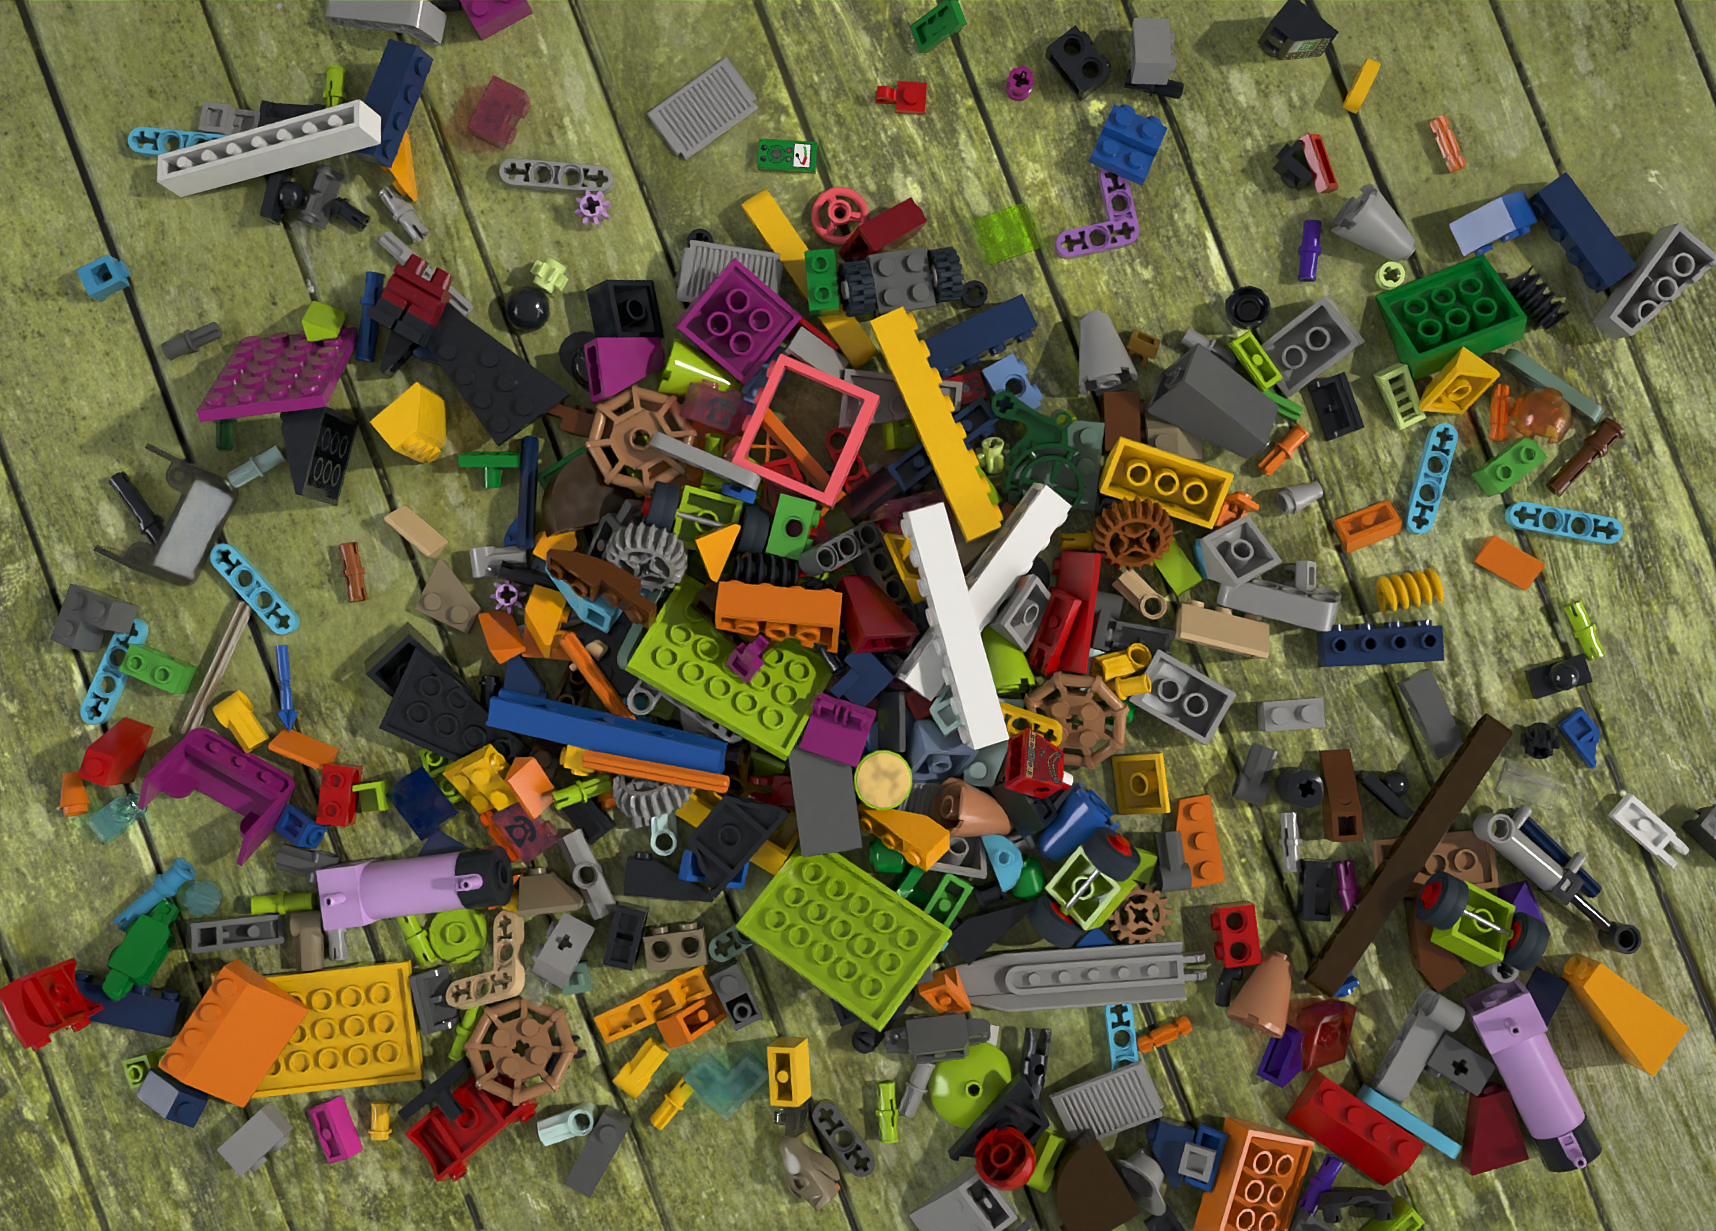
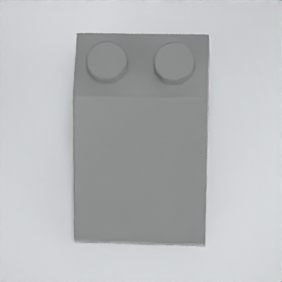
M1327 295L1268 339L1261 347L1283 376L1276 384L1285 396L1289 398L1364 343L1365 340L1332 297Z
M1157 649L1144 672L1150 678L1151 692L1132 695L1128 701L1197 743L1207 746L1234 700L1236 693Z

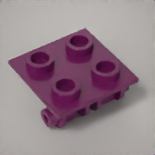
M819 692L818 697L814 699L813 711L799 749L857 768L877 711Z

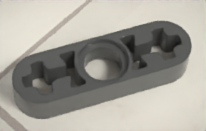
M823 1099L817 1102L813 1108L812 1115L815 1125L855 1176L866 1177L870 1175L875 1167V1157L871 1149L834 1101ZM821 1108H824L826 1111L833 1110L831 1118L837 1125L831 1132L828 1131L831 1128V1123L828 1119L823 1118L821 1120L819 1118L821 1116ZM841 1130H846L852 1135L851 1143L846 1146L839 1145L835 1140L836 1134ZM857 1144L860 1145L856 1148L858 1155L861 1158L868 1157L866 1168L862 1165L855 1166L856 1156L852 1150Z

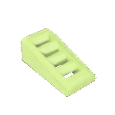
M1396 363L1373 374L1377 387L1398 430H1402L1426 418L1425 412L1420 411L1418 407L1420 398L1407 364ZM1396 376L1399 377L1398 380L1389 383V379H1392ZM1403 386V391L1393 394V390ZM1408 397V402L1397 405L1398 401ZM1413 407L1415 412L1404 417L1401 416V412Z

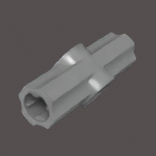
M580 828L557 839L573 873V881L580 888L594 920L614 912L617 906L616 901L603 876L602 866L596 861L582 829ZM586 866L593 869L595 873L593 881H586L582 878L581 869Z

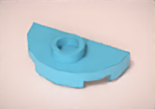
M995 834L981 836L1003 892H1007L1016 885V881L1020 877L1021 868L1023 869L1021 852L1015 843L1004 836Z

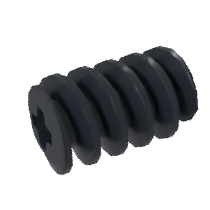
M1531 266L1507 285V289L1509 292L1515 291L1516 294L1513 297L1516 302L1522 300L1523 303L1520 306L1522 311H1530L1527 316V322L1534 319L1537 320L1532 329L1534 331L1542 328L1547 330L1570 312L1568 310L1558 312L1563 303L1561 301L1551 303L1555 293L1553 291L1543 293L1548 284L1546 282L1536 284L1541 275L1539 272L1529 275L1534 267Z
M744 550L741 556L739 553L736 556L732 580L739 581V579H743L744 584H750L753 581L755 585L769 583L776 587L789 588L796 586L799 566L797 560H791L787 565L786 559L780 557L775 564L773 555H768L763 562L762 553L756 552L753 558H751L750 550Z
M1289 767L1281 771L1276 779V791L1284 802L1303 808H1311L1318 805L1324 798L1323 781L1314 771Z

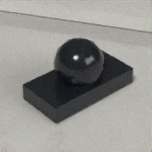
M293 168L270 173L260 216L271 224L280 225L284 209L297 210L305 202L304 189L300 184L291 181Z
M1577 654L1524 671L1533 699H1539L1561 691H1568L1574 687L1593 682L1584 654Z
M1362 770L1355 777L1367 791L1397 818L1408 820L1414 813L1399 799L1409 789V781L1401 771H1387L1381 776L1380 780L1371 772Z

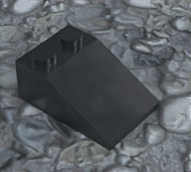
M409 622L404 624L365 660V674L392 698L417 646L470 694L473 692L472 688L430 641Z

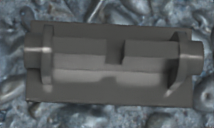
M316 165L305 196V202L301 207L297 220L326 230L332 213L330 212V207L338 196L345 175L333 171V168L327 165Z

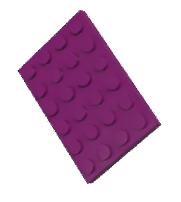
M342 325L336 338L312 342L307 341L304 330L299 334L288 335L287 332H279L267 338L248 336L241 339L196 410L199 421L205 422L326 407L358 341L357 328H347L345 325Z

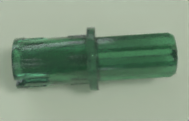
M237 419L213 420L212 422L216 424V448L219 451H232L234 448L233 424L237 423Z

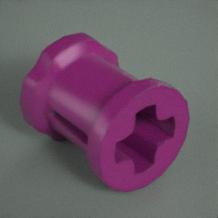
M1024 66L1011 70L1006 84V93L1012 100L1023 101L1028 98L1034 83L1032 71ZM1019 80H1022L1024 84L1020 88L1015 86Z

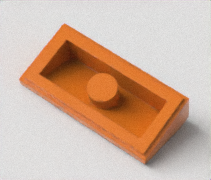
M1387 499L1334 520V525L1345 551L1351 553L1400 533L1402 520Z
M1495 535L1487 536L1473 561L1524 591L1527 590L1545 566V563Z
M507 611L478 614L488 648L499 664L526 650L514 614H509Z
M286 728L282 729L268 745L269 750L319 771H323L324 764L334 762L338 753V749L292 729L288 732Z
M515 757L504 781L530 819H535L553 803L555 798L552 799L551 792L556 791V789L534 757Z

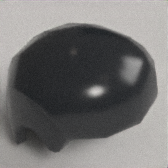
M529 286L513 291L507 299L505 306L509 323L517 330L524 332H533L541 329L550 317L549 298L539 288Z
M1253 286L1235 288L1225 301L1227 319L1234 327L1243 331L1253 330L1261 326L1268 318L1271 310L1269 297L1262 289Z

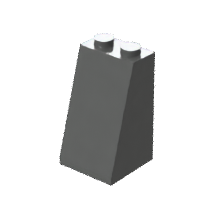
M1197 343L1161 373L1147 411L1160 419L1248 459L1256 452L1261 453L1269 445V436L1271 429L1277 422L1275 417L1279 406L1208 349Z
M798 739L788 757L802 857L862 849L851 766L799 749L802 739Z

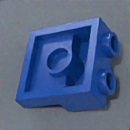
M1114 104L1088 162L1142 186L1167 131V127L1163 126L1161 120L1157 117L1149 116L1145 118L1136 114L1134 108L1129 105L1117 106Z

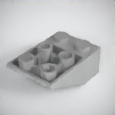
M972 1165L909 1213V1217L920 1231H1002L1018 1219L1015 1207L1003 1191H999L985 1183L976 1172L975 1165Z

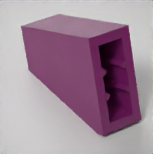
M660 337L595 338L584 344L591 403L605 400L664 367L665 352L661 346Z

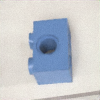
M1011 354L981 371V378L991 395L996 390L1006 389L1005 385L1008 382L1014 381L1021 387V393L1015 395L1019 400L1035 410L1041 407L1040 400L1043 399L1036 384L1030 385L1025 376L1028 374V370L1021 358L1016 359L1014 354ZM1004 396L1003 400H997L996 404L1000 406V411H1003L1006 406H1011V402L1007 400L1008 396ZM1004 418L1008 426L1016 422L1014 420Z

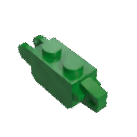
M162 899L148 916L141 913L139 918L134 920L127 928L126 937L120 946H116L111 951L108 958L109 962L107 963L111 971L105 978L106 981H103L102 989L112 1001L115 1000L116 1002L123 999L134 984L143 986L150 983L176 943L175 935L171 931L180 911L176 905Z

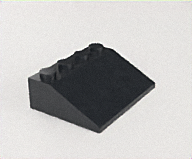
M327 406L281 412V428L296 495L337 506L359 422Z

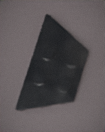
M625 612L620 614L608 633L586 622L576 634L584 648L595 640H600L608 646V650L599 661L593 657L592 659L618 694H629L639 681L638 677L622 670L617 663L619 650L633 625Z
M727 792L688 837L687 840L691 850L698 858L699 868L702 874H705L711 887L710 893L715 899L791 812L788 808Z
M1019 1071L948 1150L950 1159L959 1161L961 1156L975 1158L976 1160L977 1157L974 1154L980 1140L988 1132L996 1128L1000 1132V1130L1008 1129L1007 1127H1013L1021 1131L1032 1145L1050 1126L1048 1117L1022 1072Z

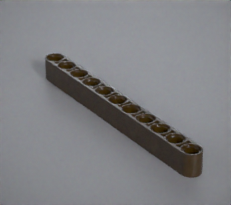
M1488 713L1484 714L1476 722L1304 975L1306 982L1329 998L1338 992L1513 734L1511 729Z

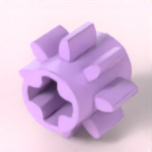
M586 190V196L582 199L576 198L580 209L574 212L577 217L585 216L582 223L586 227L591 222L600 228V222L603 219L610 220L606 209H609L612 205L610 201L602 202L604 195L601 191L594 195L589 190ZM592 204L597 206L595 208L596 213L594 214L590 213V205Z
M507 580L502 585L494 583V586L497 588L496 594L490 595V598L497 599L499 602L496 605L497 610L507 606V612L513 614L515 606L525 607L522 600L529 593L522 592L520 589L521 584L515 583L512 585V582ZM509 589L515 592V597L510 598V601L503 597L505 593L509 592Z

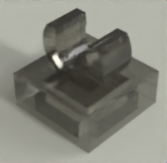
M805 1101L799 1107L780 1108V1111H774V1124L785 1125V1136L796 1138L807 1131L809 1102Z

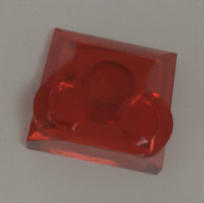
M1327 999L1304 1007L1298 1012L1296 1017L1297 1029L1303 1033L1301 1048L1303 1071L1307 1073L1345 1059L1357 1009L1356 1006L1348 1001Z

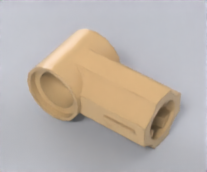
M1132 568L1130 571L1126 570L1111 584L1138 611V614L1144 620H1156L1166 612L1167 604L1164 597L1156 593ZM1153 599L1157 601L1159 612L1156 615H1150L1146 612L1144 608L1146 600Z

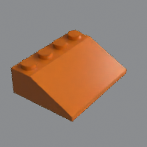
M235 959L222 968L158 1064V1067L186 1085L244 1108L311 1008L240 960Z
M1226 1117L1222 1131L1229 1134L1212 1192L1204 1190L1193 1231H1289L1315 1141L1255 1122Z

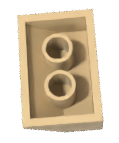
M1187 599L1186 604H1177L1172 625V631H1176L1175 640L1253 659H1268L1269 624L1261 622L1262 617L1244 613L1243 618L1232 615V609L1216 606L1215 611L1205 609V603Z

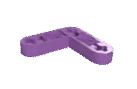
M1101 169L1099 184L1108 221L1062 232L1055 242V251L1060 258L1074 259L1128 247L1136 241L1139 235V224L1128 179L1118 176L1116 179L1117 190L1108 193V190H1112L1113 183L1111 178L1105 177L1109 171ZM1115 197H1122L1126 200L1127 208L1121 212L1115 211L1111 206V200ZM1122 226H1126L1127 230H1132L1128 239H1125L1124 235H1118L1113 238L1114 243H1110L1111 234L1120 232ZM1094 231L1101 232L1105 237L1104 244L1101 246L1092 245L1089 241V234ZM1080 234L1084 235L1083 244L1086 249L1082 250V244L1073 246L1072 252H1068L1067 248L1061 247L1065 238H1069V241L1073 243L1081 239Z

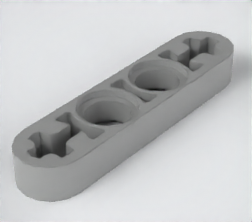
M509 158L501 164L499 169L504 183L513 188L586 194V190H589L594 195H597L599 191L606 195L613 190L615 185L614 177L610 170L599 165ZM516 166L519 172L529 174L530 181L526 182L527 178L525 175H515V179L511 180L507 171H512L513 167ZM541 168L548 169L551 174L550 179L545 183H539L535 180V174ZM569 171H576L579 173L580 179L577 184L570 186L564 183L565 174ZM585 172H588L590 179H599L600 174H603L608 182H604L602 187H598L596 182L587 181L588 187H584L586 182Z
M655 431L649 444L650 447L661 453L756 492L762 479L761 476L657 431Z

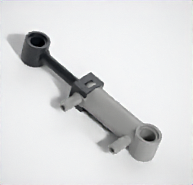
M1521 805L1512 818L1505 814L1489 812L1481 813L1476 817L1473 823V830L1477 838L1488 842L1539 886L1537 890L1549 901L1562 905H1568L1570 902L1600 928L1598 939L1603 948L1622 954H1632L1639 949L1642 937L1636 927L1625 923L1609 921L1577 893L1584 884V881L1576 873L1586 861L1585 855L1576 852L1567 865L1562 868L1519 830L1532 813V809L1529 806ZM1495 822L1497 828L1495 833L1493 834L1491 829L1493 823ZM1621 933V940L1618 942V936Z

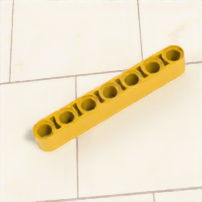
M764 188L742 203L741 207L771 252L780 253L778 262L784 263V271L809 306L804 251L809 250L771 194ZM838 294L840 315L816 318L830 338L839 345V351L849 360L848 364L850 367L857 370L879 354L856 318L845 315L842 309L843 304L840 303L841 296Z

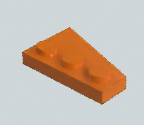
M1203 794L1178 799L1174 831H1180L1185 863H1188L1192 876L1191 888L1225 882L1210 795Z

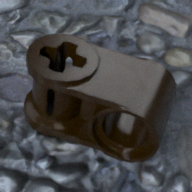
M742 743L741 745L727 744L724 761L725 769L722 775H727L730 778L727 792L740 796L745 792L750 775H753L755 769L751 757V747L748 743Z

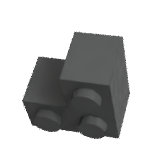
M70 583L50 640L71 649L98 653L106 630L125 634L130 633L139 606L98 589Z

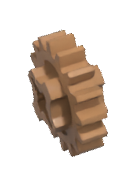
M1134 881L1137 885L1108 918V920H1114L1109 928L1111 931L1119 929L1116 937L1121 941L1127 936L1128 944H1134L1135 940L1142 944L1145 943V939L1156 943L1154 935L1157 933L1162 936L1165 935L1161 928L1163 925L1168 926L1171 924L1165 918V915L1171 914L1172 910L1163 906L1168 902V899L1165 896L1158 898L1160 892L1157 887L1150 891V884L1144 883L1142 888H1140L1138 882ZM1138 894L1145 895V896H1142V897L1140 898V900H1130V899H1128L1129 897H1131V896H1133V895H1138ZM1155 904L1157 906L1158 911L1156 921L1153 919L1152 910L1155 907ZM1129 906L1142 910L1144 917L1148 921L1146 922L1144 919L1136 917ZM1121 907H1123L1125 911V918L1122 921L1123 923H1121L1119 915ZM1147 927L1149 929L1142 933H1134L1137 928Z

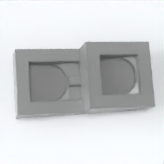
M204 102L198 130L204 133L233 135L258 128L260 111L236 109L229 104Z

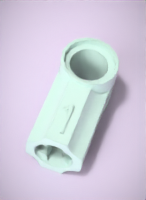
M676 809L671 811V815L667 813L661 815L660 819L658 817L651 818L652 837L650 844L653 851L658 855H670L679 847L677 815L674 814ZM663 833L670 835L673 840V845L669 850H662L658 846V838Z
M583 1102L575 1108L538 1120L537 1132L545 1146L574 1136H585L598 1123L600 1113L597 1106L593 1103ZM578 1113L587 1115L590 1124H582L578 1120Z

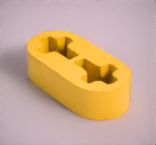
M1369 57L1365 59L1342 108L1354 114L1358 112L1381 66L1380 62Z

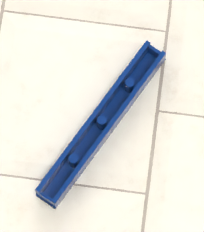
M503 688L499 690L498 697L492 696L490 698L489 715L486 721L487 726L601 753L722 774L725 769L724 761L728 743L725 740Z

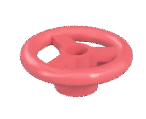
M834 187L824 191L815 200L811 210V222L815 232L826 242L835 245H844L853 234L852 232L845 236L833 235L839 225H844L850 221L859 222L858 226L869 221V210L865 200L856 191L846 187ZM836 196H845L852 199L857 204L860 212H852L849 203L844 200H837ZM827 201L830 205L828 208L830 223L824 229L820 222V210ZM843 211L845 216L839 219L835 217V213Z

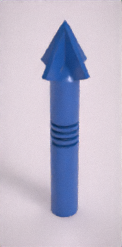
M288 645L276 646L278 680L280 681L279 687H281L279 688L281 690V711L276 714L287 731L290 732L299 712L293 710L292 690H290L292 688L290 687L291 681H289L291 677Z

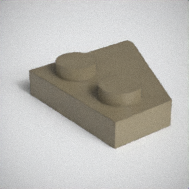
M439 558L415 610L466 634H470L482 607L471 596L463 582L450 569L449 564Z

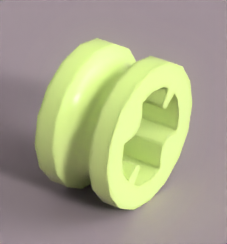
M1397 262L1383 264L1375 274L1376 284L1384 290L1396 288L1405 278L1404 268ZM1385 269L1388 272H1395L1396 276L1393 278L1396 280L1395 283L1392 280L1386 281L1384 279V275L1387 274L1384 272Z

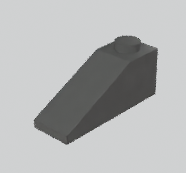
M279 913L185 920L186 950L192 954L285 943L284 915Z
M607 1105L564 1184L590 1198L626 1135L633 1118Z

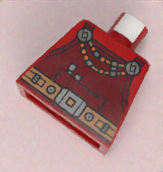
M1027 727L1009 738L1004 788L1042 799L1060 789L1067 791L1073 783V775L1063 771L1064 754L1062 750Z

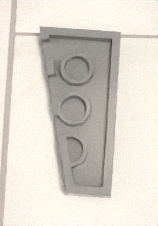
M845 368L844 381L880 396V403L870 425L912 420L892 374ZM942 380L939 388L943 396L949 395L955 409L951 414H958L960 412L963 382ZM842 393L838 429L854 426L864 403L863 401Z

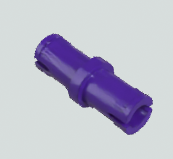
M1305 220L1302 243L1298 247V254L1300 255L1298 281H1316L1318 256L1322 253V248L1319 247L1322 222L1319 220Z
M1329 1153L1326 1154L1316 1175L1311 1176L1309 1180L1311 1184L1298 1204L1303 1210L1314 1216L1316 1215L1320 1194L1333 1190L1331 1185L1344 1163Z

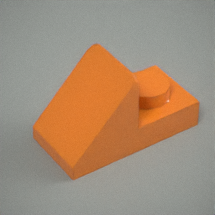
M955 967L932 974L933 981L918 985L919 994L941 1015L950 1011L960 1014L972 1010Z

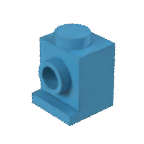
M105 255L76 270L88 296L100 302L106 300V297L130 286L127 277L131 276L127 265L122 260L118 261V259L110 255ZM112 275L113 278L107 281L108 277Z

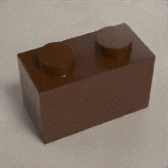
M1139 391L1103 392L1101 394L1100 416L1101 422L1105 423L1102 454H1109L1120 436L1145 444V428H1140V417L1144 416L1145 403L1144 399H1140Z

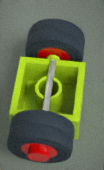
M656 481L650 497H645L641 514L645 515L643 523L646 526L651 527L654 524L655 528L662 529L666 527L667 533H676V539L683 540L685 548L696 552L698 550L693 537L734 522L740 525L741 528L733 544V557L736 558L738 553L741 556L744 550H750L751 558H753L756 552L762 553L764 547H767L771 532L769 530L771 513L769 511L746 506L739 520L743 500L688 485L682 486L680 492V487Z
M1107 827L1096 829L1087 842L1076 849L1045 887L1049 894L1041 896L1029 911L1028 918L1033 928L1051 944L1060 948H1069L1084 930L1088 931L1101 927L1137 885L1130 878L1141 862V857L1137 850L1128 840L1114 830Z
M1444 871L1436 872L1426 881L1416 902L1417 917L1434 927L1431 942L1480 967L1502 961L1517 970H1529L1541 959L1549 940V930L1544 922L1524 912L1514 913L1516 906Z

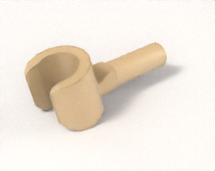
M595 640L589 643L585 649L590 656L599 661L608 650V646L600 640ZM574 662L569 666L572 671L578 669Z

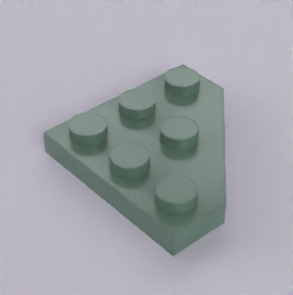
M1074 419L1068 427V445L1081 452L1079 457L1074 454L1071 459L1083 480V495L1075 509L1095 511L1104 422ZM1043 448L1035 451L1037 457L1045 454L1065 457L1068 452L1060 448ZM1030 458L1015 468L1010 483L1018 482L1019 475L1024 466L1031 461ZM1054 460L1037 463L1025 476L1045 482L1054 492L1055 486L1075 491L1078 488L1074 471L1063 462H1061L1054 484L1049 481ZM1023 484V496L1030 489L1031 485ZM1017 491L1007 493V503L1019 504L1020 499ZM1057 493L1069 504L1075 499V497Z

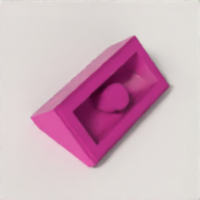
M342 1096L308 1108L310 1118L329 1164L349 1159L363 1150Z

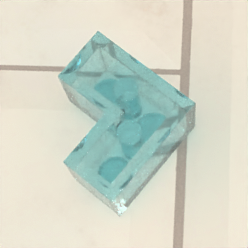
M749 1049L729 1070L706 1050L686 1071L683 1079L727 1121L767 1080L769 1073L768 1067Z

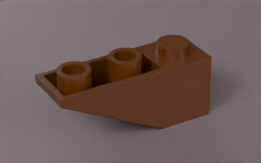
M1350 749L1319 750L1320 774L1324 787V798L1322 800L1324 839L1332 842L1363 841L1362 811Z
M1404 897L1412 965L1428 988L1440 993L1467 974L1461 965L1465 961L1462 957L1431 942L1434 927L1417 917V900L1412 897Z

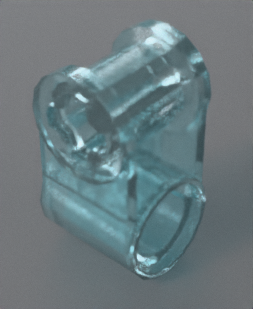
M130 793L126 796H120L95 812L85 821L102 845L115 840L129 826L144 816L148 805L143 810L138 807L140 794Z

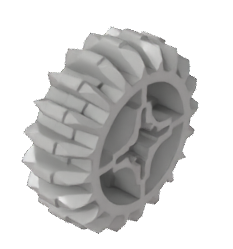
M643 522L639 526L630 523L627 528L620 527L619 531L613 533L607 545L606 560L641 580V590L642 588H647L653 592L657 588L660 591H664L666 587L674 588L675 583H680L688 566V549L684 547L683 540L676 539V533H667L666 527L659 529L655 528L654 524L648 527Z
M620 774L613 779L614 785L612 786V794L617 807L621 812L625 813L627 818L634 817L636 821L643 817L647 821L652 817L660 819L661 815L666 813L671 815V811L681 809V803L688 802L689 795L693 793L691 787Z

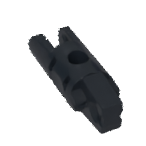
M1026 1027L1020 1072L1024 1074L1036 1098L1039 1100L1040 1091L1045 1083L1052 1030L1047 1028L1041 1029L1037 1049H1035L1037 1040L1035 1029Z

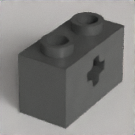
M1443 1032L1424 1069L1438 1079L1445 1075L1452 1080L1449 1085L1460 1093L1466 1095L1467 1091H1470L1478 1096L1496 1068V1065ZM1453 1061L1460 1063L1457 1068L1451 1066Z

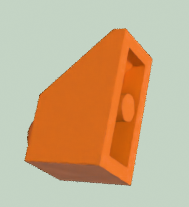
M715 991L706 997L688 1004L683 1009L663 1017L656 1024L668 1048L671 1049L690 1043L726 1019L728 1015Z

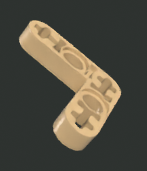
M503 910L496 916L493 925L494 970L452 982L446 991V1001L450 1006L466 1010L515 997L522 991L525 983L524 921L522 917H518L517 913ZM513 946V955L506 961V949ZM488 981L489 990L486 995L482 996L481 987ZM500 983H503V984H504V983H508V985H507V987H506V986L500 985ZM463 990L470 992V995L463 994Z

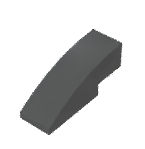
M1421 669L1397 682L1409 705L1407 709L1435 760H1439L1456 751L1461 746L1462 741L1450 709L1430 669Z

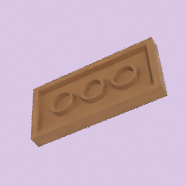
M1473 829L1447 831L1403 897L1419 896L1426 881L1439 871L1447 872L1481 889L1499 887L1495 848L1488 842L1478 839ZM1398 837L1372 839L1375 870Z

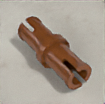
M358 542L339 544L343 567L341 576L345 577L349 603L368 600L363 576L366 572L365 567L361 565Z

